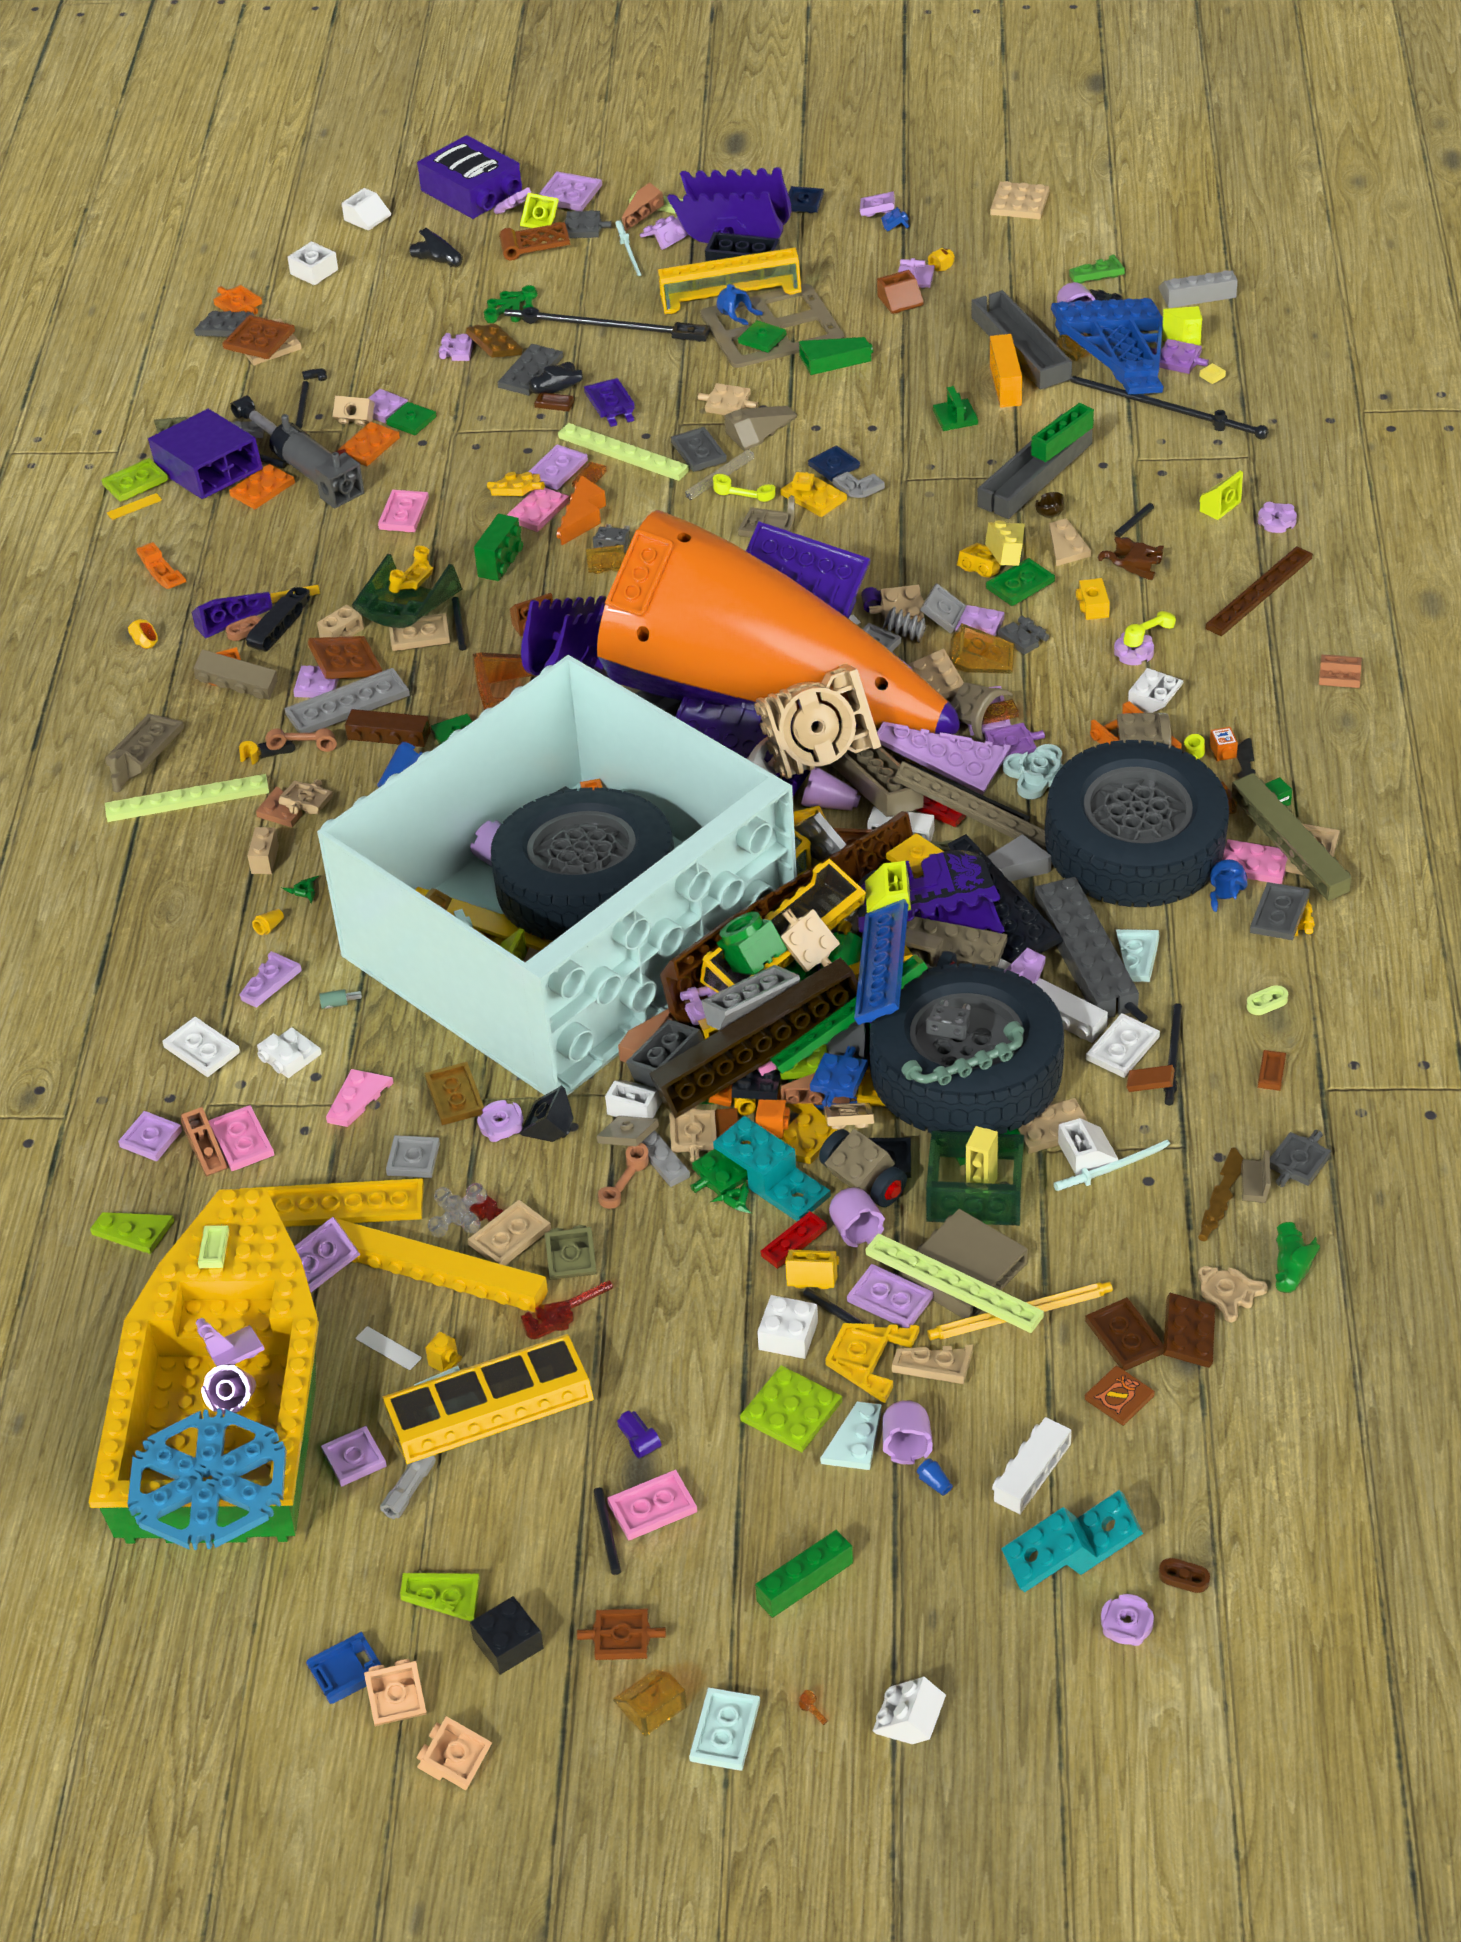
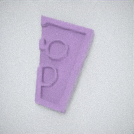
M271 951L268 954V961L265 964L262 963L258 968L259 973L257 976L251 978L240 993L241 1000L257 1008L302 971L300 964Z

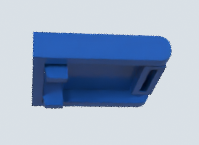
M362 1632L306 1661L308 1668L311 1670L312 1675L330 1704L336 1703L366 1687L364 1673L369 1672V1668L381 1665ZM365 1651L370 1659L369 1662L364 1664L365 1669L356 1654Z

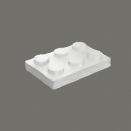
M1121 1013L1086 1053V1060L1125 1078L1129 1070L1133 1069L1160 1037V1031Z
M197 1017L192 1018L162 1041L164 1048L207 1078L240 1053L238 1045Z

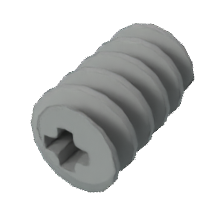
M893 607L885 619L883 629L888 625V631L891 632L895 628V634H899L903 630V637L910 633V639L914 640L917 636V642L920 643L927 625H925V618L917 622V615L910 619L909 612L904 617L902 609L896 613V607Z

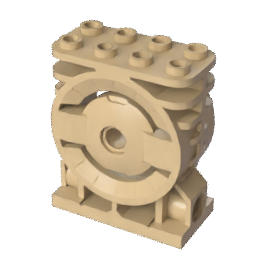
M847 663L840 665L836 670L826 673L821 683H797L786 690H780L779 693L768 694L766 698H757V703L754 704L757 715H760L762 723H760L764 735L767 734L769 740L766 743L770 754H773L775 759L773 767L776 773H780L786 779L792 778L794 774H803V771L807 769L811 771L815 766L830 764L842 757L847 750L858 753L869 748L876 749L881 747L858 670ZM847 691L849 702L840 694ZM816 692H820L821 700L831 703L838 710L841 717L840 728L836 713L832 708L818 701ZM796 700L798 701V704H799V707H800L797 712H796L797 706H796V702H795ZM791 720H792V732H793V735H794L795 739H796L802 746H804V747H806V748H808V749H812V750L814 751V754H813V755H812L810 752L804 751V750H802L801 748H799V747L796 745V743L794 742V740H793V738H792V735H791V729H790ZM818 721V728L816 730H812V723Z

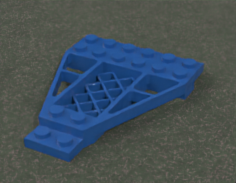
M1128 298L1126 300L1110 299L1106 301H1061L1059 303H1052L1051 310L1056 318L1055 326L1060 335H1068L1111 369L1115 378L1123 384L1128 394L1162 393L1164 386L1158 378L1163 317L1152 299ZM1154 330H1158L1157 333H1146V334H1144V333H1141V332H1140V331H1154ZM1091 333L1092 336H1083L1081 334ZM1147 342L1157 343L1156 355L1152 353Z

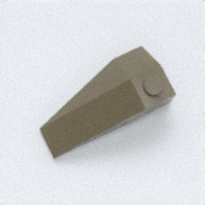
M788 406L739 409L724 415L725 432L743 451L762 444L764 438L768 435H774L776 429L785 427L797 418V414Z

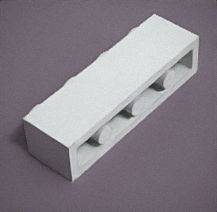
M1047 1417L1043 1419L1040 1425L1036 1424L1029 1440L1021 1444L1018 1455L1015 1459H1010L1002 1477L998 1476L994 1481L992 1487L994 1490V1502L1021 1514L1071 1445V1429Z

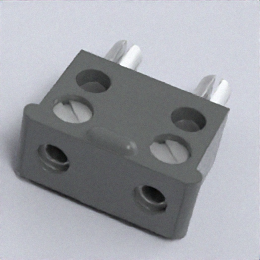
M606 524L605 527L600 526L596 535L593 536V550L609 553H626V548L630 542V527L624 526L623 529L612 528L611 524Z
M942 1000L940 1005L934 1004L930 1017L926 1019V1033L965 1040L970 1024L971 1006L967 1004L966 1007V1004H964L962 1009L950 1007L946 1000L945 1003Z

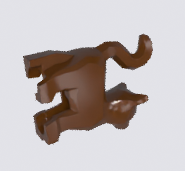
M1115 537L1116 550L1114 552L1102 551L1097 557L1099 561L1108 558L1115 566L1124 568L1126 571L1142 578L1153 580L1155 572L1150 571L1152 564H1160L1164 546L1152 547L1145 543L1134 542L1129 537Z

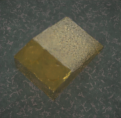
M961 623L951 638L950 660L956 669L964 672L1011 674L1013 672L1015 644Z

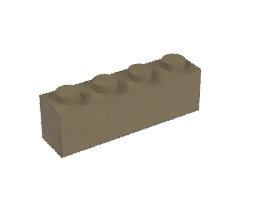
M203 649L193 668L195 679H198L200 682L212 683L220 688L233 689L238 693H247L259 699L269 700L278 681L276 670Z

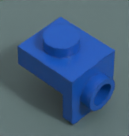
M898 207L881 218L887 232L900 223L906 229L909 227L908 215L905 211L901 212Z

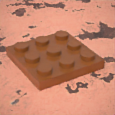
M249 315L222 343L223 349L269 360L295 332V327L291 324Z
M364 636L309 638L308 646L325 679L369 677L382 672Z

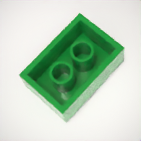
M498 513L475 544L474 552L478 577L499 581L506 574L508 567L514 562L518 553L522 551L523 541H521V526L519 525L518 517Z

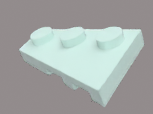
M1116 929L1124 966L1132 981L1150 982L1160 938L1159 930Z
M856 1402L821 1456V1464L870 1470L882 1411L881 1404Z

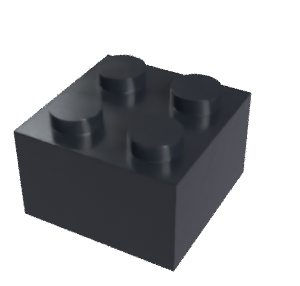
M514 1596L470 1621L474 1642L499 1675L544 1649L541 1630Z

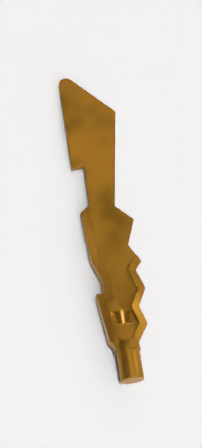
M1234 1147L1231 1148L1220 1172V1175H1224L1221 1184L1214 1187L1210 1198L1209 1210L1205 1209L1201 1223V1232L1198 1236L1201 1241H1207L1211 1231L1218 1228V1221L1224 1218V1211L1228 1210L1227 1202L1233 1198L1229 1189L1241 1174L1243 1157Z

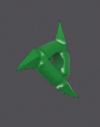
M320 875L303 879L295 884L293 888H281L291 894H295V896L308 898L312 904L315 896L313 882Z
M746 1179L740 1189L736 1188L726 1191V1193H722L710 1202L724 1201L725 1204L735 1210L751 1213L745 1206L749 1193Z

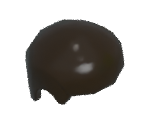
M1059 492L1042 494L1040 502L1036 500L1035 507L1038 514L1047 518L1059 515L1064 509L1063 494Z

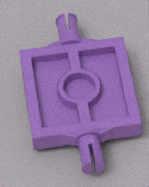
M1167 339L1161 348L1159 368L1190 374L1192 368L1196 365L1207 367L1209 359L1199 358L1202 346ZM1150 347L1152 353L1156 355V348Z
M1024 723L985 731L986 741L993 742V745H1011L1008 756L1015 753H1033L1037 748L1034 741L1045 739V734L1043 730L1032 733L1026 729Z

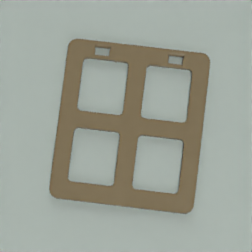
M801 284V292L789 295L781 289L749 297L752 308L763 312V315L758 316L764 323L786 328L817 320L827 335L807 340L844 338V333L810 284ZM802 296L811 310L775 318L766 304ZM740 302L735 312L747 309L746 305ZM717 305L704 308L700 312L704 323L710 325L711 334L734 368L799 353V342L792 343L785 336L777 344L778 347L773 348L768 353L759 351L741 355L733 341L738 340V337L751 325L725 330L717 317L724 314L718 310Z

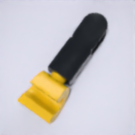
M244 741L239 745L240 760L244 762L246 758L250 757L251 764L254 765L258 762L259 755L261 758H266L278 754L292 753L296 747L292 743L293 741H286L282 748L270 750L266 742L260 743L257 746L252 741Z

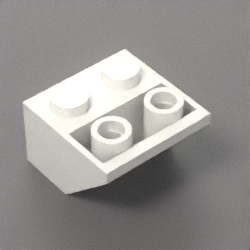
M363 188L342 202L344 221L368 231L391 216V212L377 193Z
M1147 668L1129 690L1128 701L1143 713H1153L1168 704L1183 685V680Z
M626 1080L614 1081L605 1096L607 1115L614 1117L653 1118L662 1103L657 1089Z
M1081 1118L1059 1124L1058 1143L1075 1175L1081 1174L1083 1168L1091 1171L1119 1160L1101 1127Z
M925 1677L889 1687L885 1692V1699L881 1710L876 1716L873 1732L909 1744L929 1740L946 1695Z

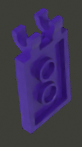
M618 378L584 386V393L601 418L607 417L610 427L617 426L616 415L624 414L628 423L634 421L632 412L635 409V404Z

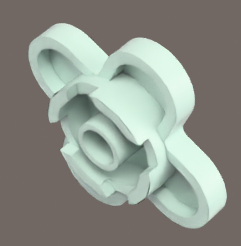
M1044 744L1037 747L1030 754L1027 752L1024 754H1010L1003 761V771L1007 776L1019 779L1017 782V792L1021 797L1026 799L1039 798L1051 786L1055 775L1064 765L1061 764L1062 751L1055 745Z

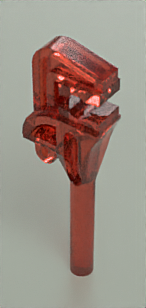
M608 1280L569 1300L539 1305V1307L535 1308L536 1317L542 1321L541 1324L532 1317L529 1311L521 1316V1322L527 1337L539 1339L555 1330L563 1331L569 1329L568 1324L574 1321L573 1312L570 1310L613 1289L612 1283Z

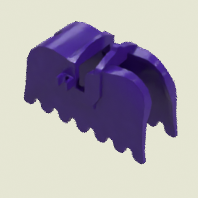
M779 167L774 168L772 174H768L764 168H759L757 175L752 174L749 169H743L741 176L737 175L732 169L727 170L726 176H723L718 170H713L711 177H708L701 170L697 171L696 177H692L687 171H681L680 176L686 192L683 201H680L677 196L672 194L667 196L684 230L692 238L703 243H709L713 232L778 239L783 232V225L790 218L792 210L782 170Z
M590 596L586 599L585 604L584 599L578 597L574 605L572 599L566 598L562 606L561 600L556 598L551 607L550 601L547 599L542 601L540 607L538 601L531 600L521 645V659L525 671L538 676L546 666L554 665L567 655H570L608 678L609 676L597 656L599 627L606 596H599L596 603L595 599Z

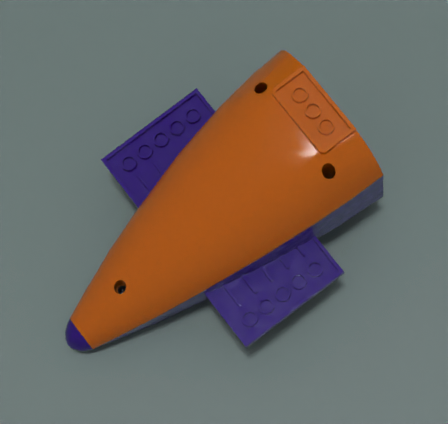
M655 510L649 514L638 530L636 529L605 601L599 627L597 656L612 681L623 686L682 701L676 714L677 719L744 758H748L756 745L767 737V734H763L760 723H762L761 716L757 715L754 708L757 698H766L768 694L779 693L780 690H786L790 686L801 682L821 683L826 673L838 669L840 665L845 663L858 670L876 731L879 730L883 722L908 726L909 729L919 731L925 729L929 730V733L940 734L941 732L954 735L960 729V721L955 708L940 693L883 644L849 620L857 601V593L871 562L870 558L759 521L746 551L691 522L661 510ZM847 691L841 693L840 695L849 702ZM816 692L818 701L834 710L840 728L841 717L838 710L831 703L821 700L820 692ZM796 700L795 702H796V706H797V710H796V712H797L800 707H799L798 701ZM791 720V725H790L791 735H792V738H793L794 742H795L796 745H797V742H798V741L795 739V737H794V735H793V732H792V720ZM815 721L811 726L818 727L819 722ZM767 750L764 760L768 763L773 758V754H770ZM780 773L775 774L776 777L781 778Z

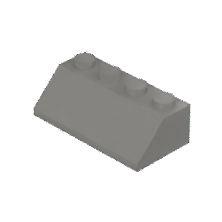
M1232 270L1179 279L1173 278L1163 281L1159 285V291L1168 308L1236 298L1237 278Z
M773 965L701 1000L707 1024L718 1030L725 1028L799 983V975Z

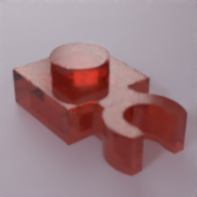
M483 1191L465 1203V1210L479 1221L487 1218L489 1223L503 1212L502 1209L498 1208L497 1202Z

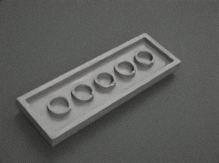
M390 668L284 709L286 716L298 733H312L347 720L351 709L370 711L410 696L409 689L396 671Z

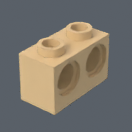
M347 604L317 622L319 637H350L364 629L361 613Z

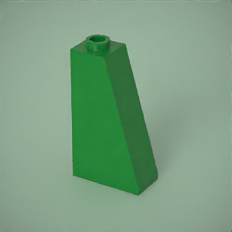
M865 337L799 341V356L810 375L870 362L871 354H873L872 344L868 343Z

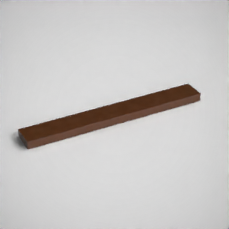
M1296 546L1206 623L1205 629L1222 637L1312 559L1313 553Z

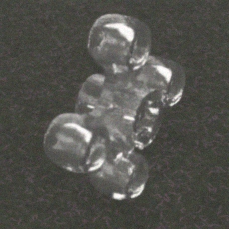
M472 1183L467 1187L466 1196L463 1198L453 1195L447 1187L438 1188L434 1193V1199L440 1207L444 1208L445 1213L441 1217L434 1216L428 1221L427 1227L430 1233L437 1238L443 1237L448 1232V1225L452 1222L456 1225H461L464 1231L469 1234L476 1233L481 1227V1222L477 1215L471 1212L469 1208L472 1204H481L486 1200L487 1192L484 1187L479 1183Z

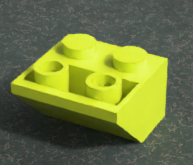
M905 861L884 863L865 881L867 913L905 899L908 903V911L911 910L909 877Z

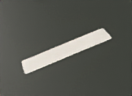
M368 1326L356 1337V1340L408 1370H411L421 1360L419 1355Z

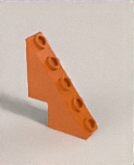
M581 476L579 481L575 483V491L571 494L570 504H567L566 514L562 516L561 527L557 529V539L561 540V545L601 524L599 509L606 506L605 491L584 476Z

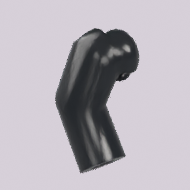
M323 368L302 371L303 380L317 377L319 381L327 379V372Z

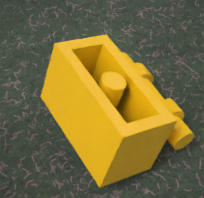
M789 1250L786 1258L787 1286H794L795 1288H834L838 1277L837 1265H839L840 1257L836 1255V1251Z

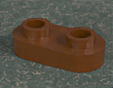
M1167 1558L1159 1565V1578L1167 1585L1193 1593L1204 1592L1209 1587L1210 1574L1202 1566L1175 1558Z

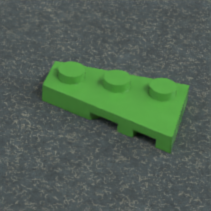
M1114 254L1110 255L1108 260L1103 261V259L1096 260V264H1084L1069 269L1070 278L1073 282L1084 283L1088 280L1097 281L1105 277L1115 278L1124 274V267Z

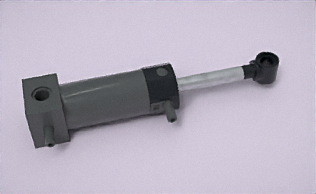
M248 395L230 403L231 411L237 419L242 417L250 419L271 435L269 440L271 451L318 485L320 498L331 507L336 509L364 494L360 463L345 452L341 455L337 452L331 453L297 425L289 422L287 414L281 416L282 424L277 427L255 410V405Z

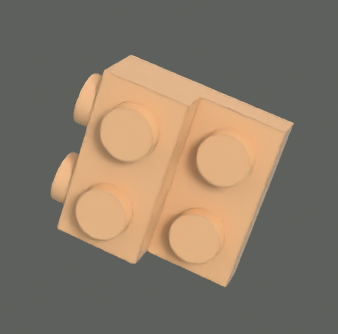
M404 1659L395 1662V1666L384 1668V1665H377L369 1668V1672L364 1673L374 1726L427 1715L416 1661L410 1662V1659Z
M446 1716L442 1724L436 1722L429 1734V1737L433 1739L429 1746L424 1744L417 1756L420 1763L417 1768L440 1781L444 1777L466 1790L492 1742Z

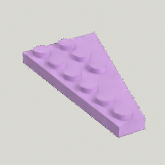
M883 722L877 731L882 746L981 795L986 791L1011 748V745H993V742L989 741L983 743L973 741L972 738L947 733H929V730L921 729L919 731L909 729L908 726Z

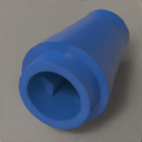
M929 1458L918 1467L916 1472L919 1475V1479L942 1496L952 1489L953 1485L937 1461Z

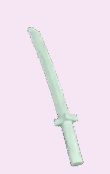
M618 220L615 224L619 232L620 244H625L637 275L641 276L629 246V234H626L622 221Z
M1165 1140L1138 1153L1091 1171L1083 1168L1082 1173L1054 1182V1188L1056 1191L1079 1183H1085L1086 1186L1091 1185L1092 1178L1155 1154L1167 1147L1170 1142Z

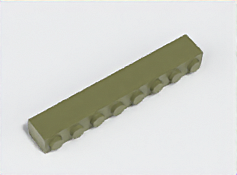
M1252 773L1232 782L1231 797L1327 901L1350 892L1352 880L1350 873L1343 869L1337 859L1328 853L1324 845L1314 838L1312 832L1308 831L1301 824V821L1289 811L1288 807L1281 803L1276 794L1266 787L1263 780Z

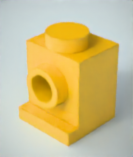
M440 1331L425 1347L428 1365L440 1372L455 1367L462 1359V1356L457 1353L455 1339Z

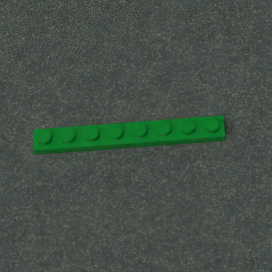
M916 954L903 962L901 989L928 969L924 961ZM856 997L772 1057L770 1060L779 1072L783 1074L793 1069L799 1061L812 1055L813 1051L821 1045L830 1042L832 1037L839 1032L848 1029L850 1024L855 1022Z

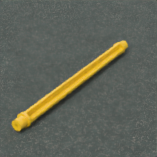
M1110 1281L1102 1284L1098 1282L1026 1303L1045 1312L1104 1296V1294L1112 1292L1113 1289ZM983 1313L938 1325L934 1329L927 1330L930 1341L938 1338L941 1340L1005 1323L1006 1321L992 1314Z

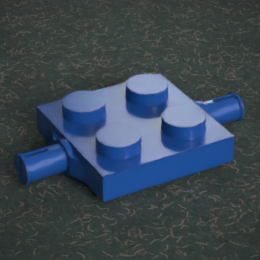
M848 1046L843 1056L824 1053L810 1083V1089L813 1092L825 1095L822 1101L825 1107L827 1105L831 1107L835 1097L853 1099L868 1068V1062L864 1059L853 1058L856 1052L853 1046Z

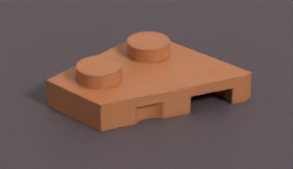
M275 787L256 810L257 817L292 828L302 816V810L292 814L289 811L290 808L279 804L283 791L279 787Z

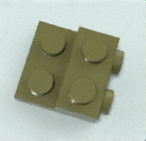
M578 1225L570 1230L555 1228L545 1233L550 1280L597 1274L591 1227Z

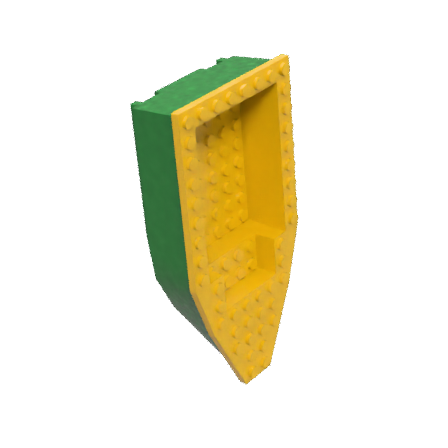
M218 1190L159 1262L123 1323L89 1505L90 1508H100L113 1537L124 1538L126 1544H135L136 1538H162L141 1529L135 1520V1516L141 1513L132 1516L127 1505L133 1456L137 1458L136 1450L146 1452L143 1441H148L147 1437L198 1411H201V1419H203L204 1410H208L209 1417L217 1415V1412H214L207 1406L202 1395V1386L204 1385L207 1373L217 1366L205 1347L206 1344L203 1337L198 1334L196 1321L199 1318H204L207 1323L224 1337L249 1325L254 1330L265 1350L259 1352L255 1357L246 1358L235 1365L252 1375L256 1381V1389L250 1400L236 1414L274 1429V1432L278 1434L279 1441L273 1444L283 1441L287 1452L283 1501L280 1499V1507L270 1505L269 1507L273 1509L274 1515L269 1517L268 1521L226 1543L247 1542L248 1537H277L278 1542H288V1536H296L316 1391L315 1348L319 1322L302 1261L267 1190ZM228 1225L229 1236L223 1268H199L198 1259L204 1226ZM229 1425L225 1431L223 1455L252 1441L256 1436L255 1433L236 1425ZM190 1427L168 1438L165 1444L196 1458L198 1429ZM271 1460L240 1477L260 1486H268L273 1480L274 1462ZM145 1468L142 1471L140 1491L144 1494L151 1493L175 1479L150 1468ZM210 1475L208 1478L203 1477V1481H206L207 1479H212V1475ZM220 1499L217 1525L225 1527L248 1515L249 1511ZM192 1502L168 1513L158 1520L180 1530L187 1528L190 1523Z

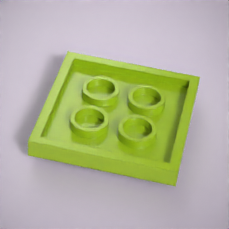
M781 1365L740 1414V1420L774 1439L803 1452L840 1406L842 1396Z

